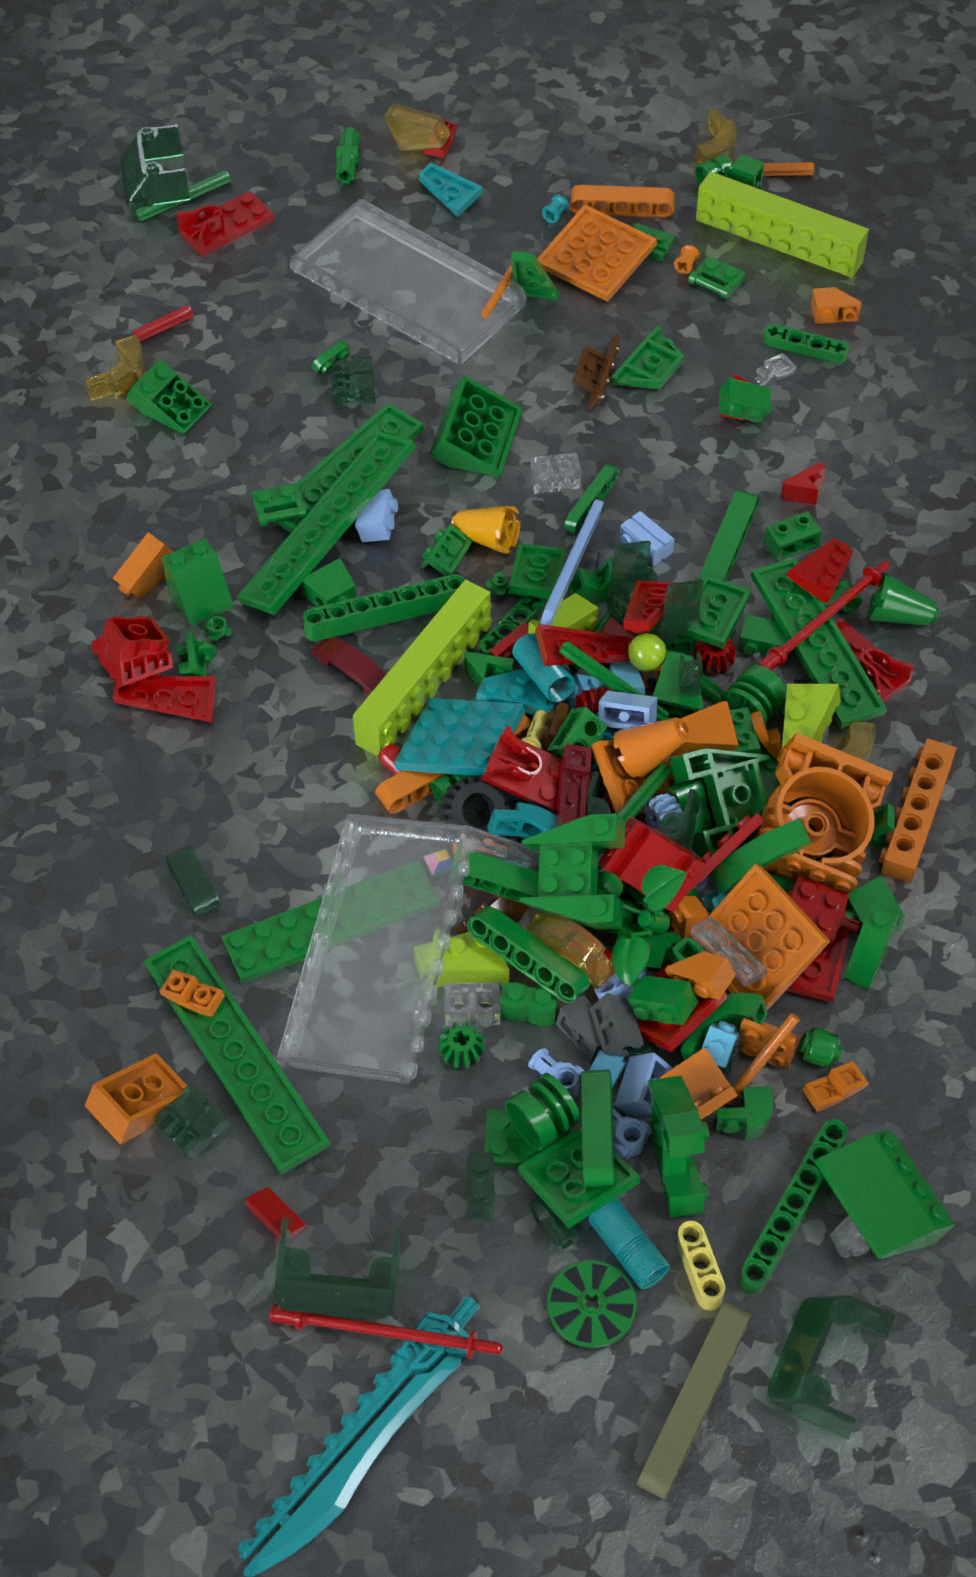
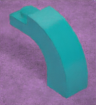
M517 802L515 810H493L487 826L489 835L519 836L527 839L556 828L557 816L541 807Z

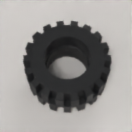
M482 777L459 780L454 785H450L446 789L448 792L441 797L443 803L439 804L438 810H442V815L439 816V820L444 821L443 829L451 833L449 836L453 839H459L458 842L474 844L496 838L498 835H489L487 828L493 810H510L509 805L505 806L504 801L508 800L506 794L502 795L500 793L502 789L481 780ZM470 795L480 798L485 806L484 820L478 826L470 825L462 813L463 803Z

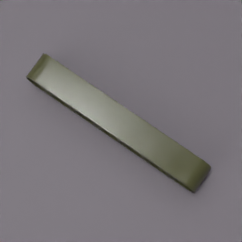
M724 1301L637 1482V1486L666 1500L752 1318L751 1313Z

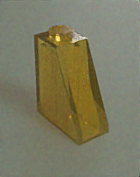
M396 103L391 105L384 116L400 151L442 148L450 136L449 129L441 116Z

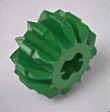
M455 1021L453 1029L445 1026L444 1035H440L438 1039L440 1056H444L446 1064L454 1061L456 1069L460 1064H464L468 1069L470 1061L478 1064L480 1061L479 1055H483L485 1052V1046L483 1045L485 1038L483 1034H479L477 1026L469 1028L468 1021L463 1026H459Z

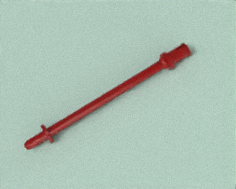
M884 560L875 568L871 566L865 567L861 580L781 647H772L768 651V655L756 664L764 666L771 671L777 666H782L787 661V654L867 586H878L882 582L881 575L889 569L890 563Z
M273 1303L270 1309V1322L294 1325L295 1329L303 1330L308 1325L465 1349L468 1358H473L476 1351L490 1354H500L503 1351V1346L499 1342L477 1339L478 1334L474 1330L470 1332L468 1337L311 1313L305 1305L292 1307Z

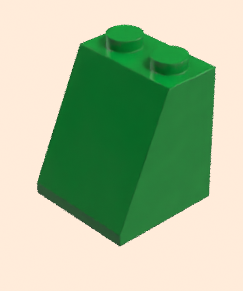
M206 538L162 557L169 596L190 627L234 608L218 556Z
M667 652L653 697H657V705L669 713L667 718L677 717L681 719L703 710L704 706L693 657L680 652Z

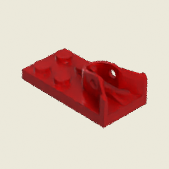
M249 191L220 206L206 205L197 210L183 213L178 212L177 221L180 234L201 256H204L273 222L274 214Z
M842 618L835 621L883 703L911 683L914 671L912 663L907 664L891 658L887 653L876 648Z
M506 726L500 734L481 780L557 815L558 784L562 759L518 739L511 731L512 727ZM592 773L587 775L586 802L597 778V775Z

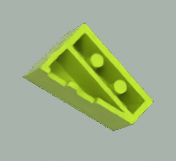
M575 593L562 601L551 626L593 631L599 623V608ZM532 619L528 622V634H536L535 630L538 624L541 623V619L539 621Z
M787 684L782 748L796 732L822 742L823 734L832 721V715L841 702L839 684Z
M469 932L414 948L415 966L423 987H458V984H475V986L501 984L503 986V984L509 983V968L506 961L476 940Z

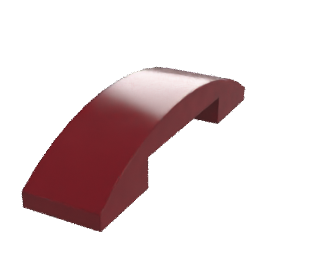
M338 638L324 639L311 649V654L327 666L335 665L363 686L364 693L367 696L372 693L387 675L365 654Z
M571 744L564 746L558 784L557 827L585 817L587 775L590 773L591 748Z

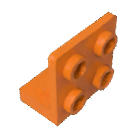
M744 1018L740 1027L737 1049L748 1056H757L779 1028L765 1022L763 1025ZM789 1033L768 1062L773 1066L789 1069L800 1044L801 1037Z
M705 1048L659 1077L660 1079L682 1075L698 1109L701 1120L738 1096Z

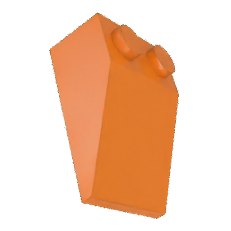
M155 1053L94 1083L85 1107L121 1145L142 1134L189 1096L192 1090Z

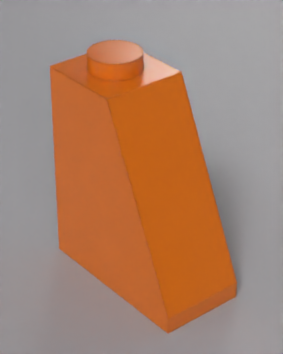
M148 532L114 575L113 579L120 584L117 588L128 597L132 593L140 599L165 579L162 557L173 551Z
M722 701L681 718L680 720H684L687 723L690 734L688 735V741L671 755L678 756L705 748L734 751L739 744L728 702Z

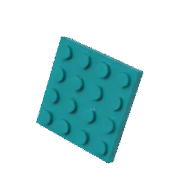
M430 698L394 762L396 770L482 776L500 734L505 727H512L511 731L515 733L525 713L524 704Z

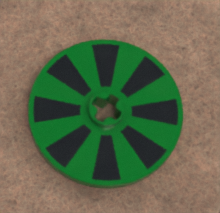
M582 1261L565 1268L551 1284L547 1299L548 1315L556 1331L567 1341L585 1348L605 1347L620 1340L631 1328L637 1306L635 1291L628 1278L614 1266L600 1261ZM587 1299L591 1302L596 1299L597 1309L593 1306L589 1309L586 1308Z

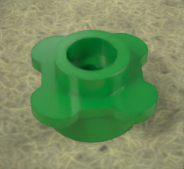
M496 572L491 580L486 581V587L491 590L493 595L501 597L509 593L510 579L503 572Z
M220 616L210 618L203 625V629L208 632L209 640L217 641L224 636H230L232 633V629L227 626L226 619Z

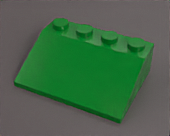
M463 375L451 390L429 457L450 468L500 477L523 408Z
M890 1129L871 1133L815 1161L822 1175L879 1260L935 1245L955 1225L946 1208L942 1206L933 1193L931 1186L922 1177L915 1163L909 1158L900 1145L898 1138Z

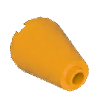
M509 505L460 510L451 520V525L474 542L505 554L511 552L509 551L510 547L516 546L520 533V521L516 520L515 515L519 514V511L516 507Z

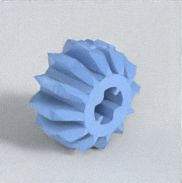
M667 793L660 794L651 798L645 804L643 813L646 818L644 821L648 823L649 827L656 828L670 838L682 832L683 825L686 824L683 818L684 812L680 809L681 804L676 803L674 796L670 797Z

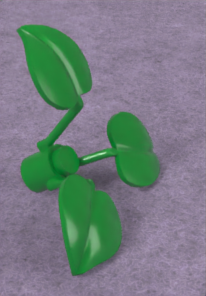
M657 865L646 873L642 882V891L646 895L643 901L649 909L641 911L623 903L624 909L638 915V923L644 929V931L632 933L630 939L620 938L612 950L611 961L613 969L621 981L628 986H635L638 977L645 969L649 960L650 948L647 941L641 938V936L651 937L652 932L664 934L670 926L669 916L662 910L670 904L680 889L687 874L682 870L665 865ZM610 872L598 873L597 895L614 894L616 897H619L623 891V884L618 876Z

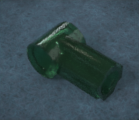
M540 1197L528 1202L533 1218L538 1225H543L558 1251L570 1248L580 1239V1235L574 1225L568 1228Z

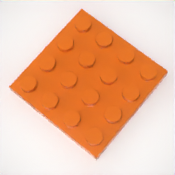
M584 205L537 259L546 272L609 302L655 248L657 239Z
M755 864L690 937L698 942L705 952L727 957L736 974L727 987L731 993L762 995L767 1010L831 942L768 872L758 864Z

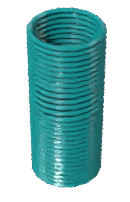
M527 634L518 639L512 651L517 662L548 700L559 702L566 699L575 688L574 678L563 665L544 666L536 634Z
M615 1198L589 1216L588 1222L590 1225H592L593 1229H595L607 1247L613 1252L620 1264L625 1267V1270L631 1275L630 1277L638 1284L640 1289H647L653 1286L666 1275L670 1264L655 1248L656 1246H654L652 1241H649L650 1239L647 1238L645 1232L627 1212L618 1198Z

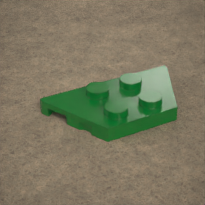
M657 325L611 376L610 383L621 386L661 389L684 363V355L674 346L670 338L666 339L662 334V328Z

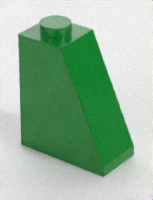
M872 905L862 925L843 980L866 990L870 989L889 950L899 915Z

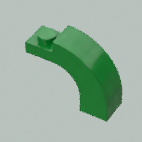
M752 993L726 994L728 998L682 1042L681 1055L684 1057V1060L702 1049L709 1027L713 1023L718 1024L719 1021L729 1023L735 1026L734 1031H740L744 1018L763 1025L768 1014L763 996Z

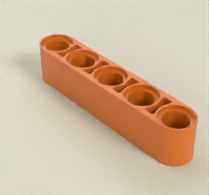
M576 185L570 192V210L577 214L584 205H587L606 215L669 217L674 213L675 194L669 188Z

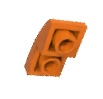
M175 970L171 972L159 991L162 996L211 1018L225 996L222 989L199 983L195 976Z

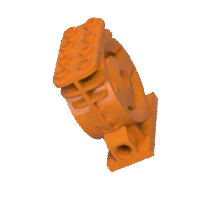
M796 732L779 751L777 757L779 762L775 775L780 785L771 794L769 801L764 807L761 816L764 822L757 828L758 834L755 838L788 822L801 819L812 843L791 856H782L764 867V869L776 873L777 876L797 880L800 875L848 894L856 889L858 883L856 877L860 875L862 870L860 863L865 859L866 854L864 850L871 840L874 830L873 811L881 805L885 788L891 782L893 772ZM808 798V799H804V800L798 801V802H796L795 804H793L792 806L786 805V804H788V803H790V802H792V801H794V800H797V799ZM808 824L813 825L816 829V832L812 831L809 828ZM830 852L835 854L830 858H822L820 861L812 860L815 858L824 857Z

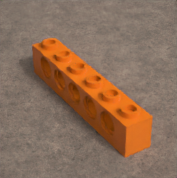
M928 738L924 748L918 747L914 760L918 762L917 767H911L907 780L911 782L910 787H904L900 800L904 802L903 808L897 807L894 816V822H897L896 828L888 833L886 842L890 843L889 848L883 847L879 863L883 864L881 874L912 883L957 747Z

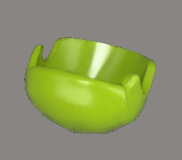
M644 633L636 636L628 648L630 662L640 671L651 672L659 669L666 658L665 643L654 634Z

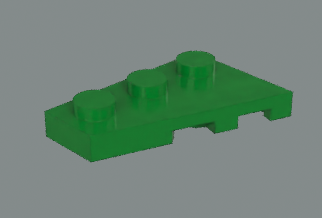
M513 251L511 266L515 294L558 301L560 293L536 256L526 251Z

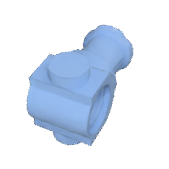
M546 1048L538 1050L529 1061V1068L537 1070L541 1075L549 1073L559 1080L561 1084L567 1081L573 1083L570 1086L564 1087L573 1100L576 1099L581 1089V1071L584 1070L578 1065L573 1066L571 1063L561 1061L557 1063L549 1056V1051Z
M613 1104L614 1150L627 1160L630 1157H637L643 1152L644 1146L648 1143V1137L652 1134V1130L643 1120L639 1121L637 1118H630L629 1116L623 1117L614 1109L615 1106ZM636 1137L638 1140L635 1142H629L626 1140V1138Z

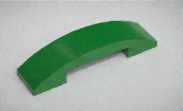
M796 819L748 842L725 858L711 873L720 893L728 894L755 864L764 868L784 855H793L812 842L802 820Z

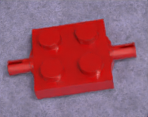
M800 875L798 876L794 888L788 895L831 941L829 944L832 945L840 927L852 930L855 933L857 932L860 922L845 917V907L849 898L848 894Z

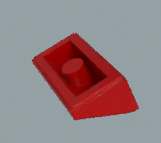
M269 1187L245 1199L247 1208L285 1246L307 1227V1224Z

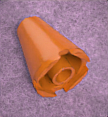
M677 717L625 728L615 733L614 747L615 749L620 748L622 755L618 758L626 772L633 778L638 776L642 778L688 741L690 729L684 720H680Z

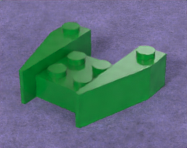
M705 748L669 758L675 784L699 777L704 779L716 827L689 834L693 851L701 858L708 852L713 855L720 849L717 843L728 833L733 836L738 832L739 829L736 825L747 815L750 818L756 814L760 817L762 816L768 800L758 762L770 759L769 755ZM757 829L752 834H750L749 837L746 840H744V842H746L755 834H757Z
M617 814L588 815L522 840V844L532 852L540 851L538 897H520L521 903L531 909L590 928L622 929L623 901L614 894L597 895L598 849L625 848V821Z
M682 1075L648 1080L651 1092L652 1123H649V1127L652 1130L651 1140L669 1216L672 1218L704 1213V1200L709 1199L706 1182L701 1183L693 1154L704 1153L705 1140H709L707 1123L701 1122L698 1109Z

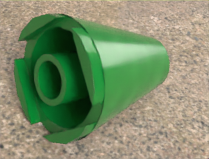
M883 573L881 575L882 582L878 585L876 593H872L867 613L869 620L929 626L931 622L937 620L939 608H936L937 603L890 574Z

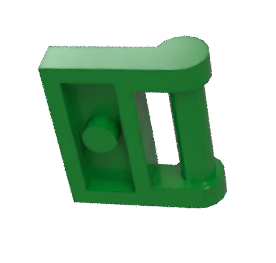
M707 256L701 265L690 273L688 282L712 290L727 300L745 280L746 272Z
M298 483L251 492L260 527L267 526L269 522L298 516L299 518H304L307 515Z

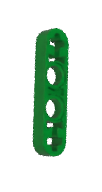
M775 324L768 325L764 329L763 341L768 346L835 363L844 362L848 358L849 346L841 340ZM790 339H798V340H800L801 342H799V343H792V342L789 341V340H790ZM819 344L822 348H813L811 345Z
M606 464L568 514L564 524L565 530L574 534L581 530L593 502L596 500L602 501L616 482L619 468L610 464Z
M524 596L480 641V654L490 655L492 647L496 646L506 637L499 634L500 631L510 630L512 632L523 622L527 624L528 629V622L532 619L536 620L544 612L546 599ZM518 614H523L527 619L517 621L514 617Z

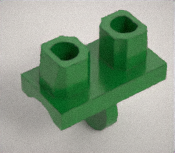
M192 631L185 633L186 641L176 645V652L181 660L189 659L178 665L180 674L182 676H207L206 664H210L211 660L217 656L216 646L209 644L206 640L202 642L195 640Z

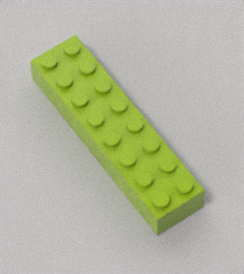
M711 171L699 186L697 221L851 278L854 277L863 263L869 232L868 228Z
M466 579L353 714L355 743L357 746L378 756L385 746L391 743L395 744L398 736L407 731L410 721L415 716L420 715L424 704L428 699L435 696L440 684L446 682L453 668L462 663L465 651L467 652L470 648H474L479 636L483 631L486 632L490 628L492 623L490 591Z

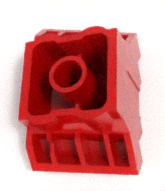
M115 616L107 618L102 635L91 641L93 655L98 654L99 664L106 668L110 675V680L116 679L117 689L127 685H134L138 681L148 680L152 676H159L161 673L173 668L171 653L167 649L169 639L153 618L137 616L135 618Z
M631 816L625 823V848L607 849L598 861V864L603 869L617 875L620 880L638 889L642 894H644L642 891L643 879L652 867L665 865L686 872L687 874L680 889L666 907V909L672 912L677 908L706 866L700 858L692 854V851L656 828L649 827Z

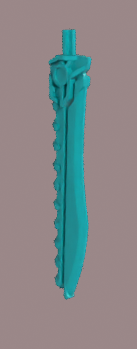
M466 1296L449 1317L446 1314L426 1313L414 1329L468 1337L469 1334L463 1328L480 1306L475 1303L473 1298ZM404 1340L396 1350V1354H392L390 1364H392L391 1371L376 1374L373 1383L376 1389L359 1395L357 1404H359L360 1409L342 1416L340 1425H342L343 1430L326 1435L324 1441L326 1451L309 1456L307 1466L310 1471L306 1474L292 1477L290 1483L291 1494L275 1498L272 1506L275 1514L257 1520L255 1530H257L258 1535L254 1538L240 1541L237 1551L240 1557L246 1560L252 1557L279 1525L281 1526L279 1531L244 1569L245 1577L256 1576L290 1557L312 1541L345 1510L370 1466L396 1431L452 1372H455L461 1366V1357H467L465 1349ZM416 1375L408 1383V1385L401 1391V1393L393 1400V1402L386 1408V1410L378 1417V1419L370 1426V1428L363 1434V1436L355 1443V1445L347 1452V1454L340 1460V1462L332 1469V1471L325 1477V1479L317 1486V1488L309 1495V1497L302 1503V1505L294 1512V1514L290 1516L289 1513L310 1491V1489L318 1482V1480L325 1474V1472L333 1465V1463L341 1456V1454L349 1447V1445L364 1430V1428L372 1421V1419L387 1404V1402L395 1395V1393L410 1378V1376Z

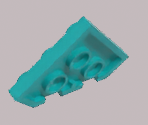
M523 668L484 678L476 694L477 701L524 704L525 713L533 715L539 710H543L549 715L550 710H553L556 702H551L546 698Z

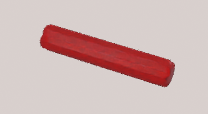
M188 305L134 329L132 331L133 338L136 342L148 339L192 318L193 311Z

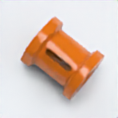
M692 245L683 246L680 257H677L674 261V268L679 273H690L693 269L692 264L700 256L698 249Z

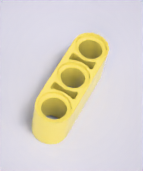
M686 1221L679 1227L676 1242L677 1249L698 1304L705 1310H715L722 1304L725 1283L703 1227L698 1222ZM691 1235L694 1236L697 1239V1241L687 1242L683 1237ZM703 1262L707 1265V1268L698 1269L694 1266V1263ZM708 1288L714 1289L718 1295L708 1296L704 1290Z

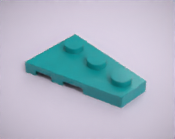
M432 162L419 173V181L457 217L483 193L482 186Z

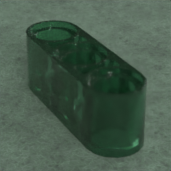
M190 845L165 855L168 866L195 917L220 907L216 892Z

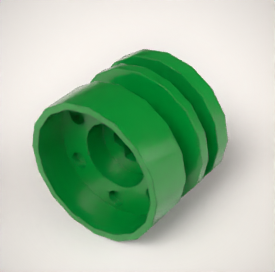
M757 664L749 665L739 675L736 682L730 685L721 695L720 702L727 701L729 710L748 707L750 715L751 713L761 711L765 725H767L773 718V715L786 703L787 688L773 671Z
M544 1073L537 1078V1081L531 1082L528 1085L529 1092L521 1090L505 1101V1109L512 1124L523 1139L538 1151L544 1149L557 1139L556 1131L560 1133L567 1132L569 1126H575L580 1122L581 1117L578 1107L567 1089L549 1073Z

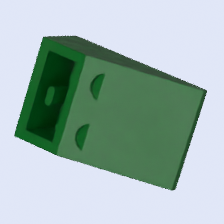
M161 358L132 386L126 397L142 414L182 434H185L212 406L206 398Z

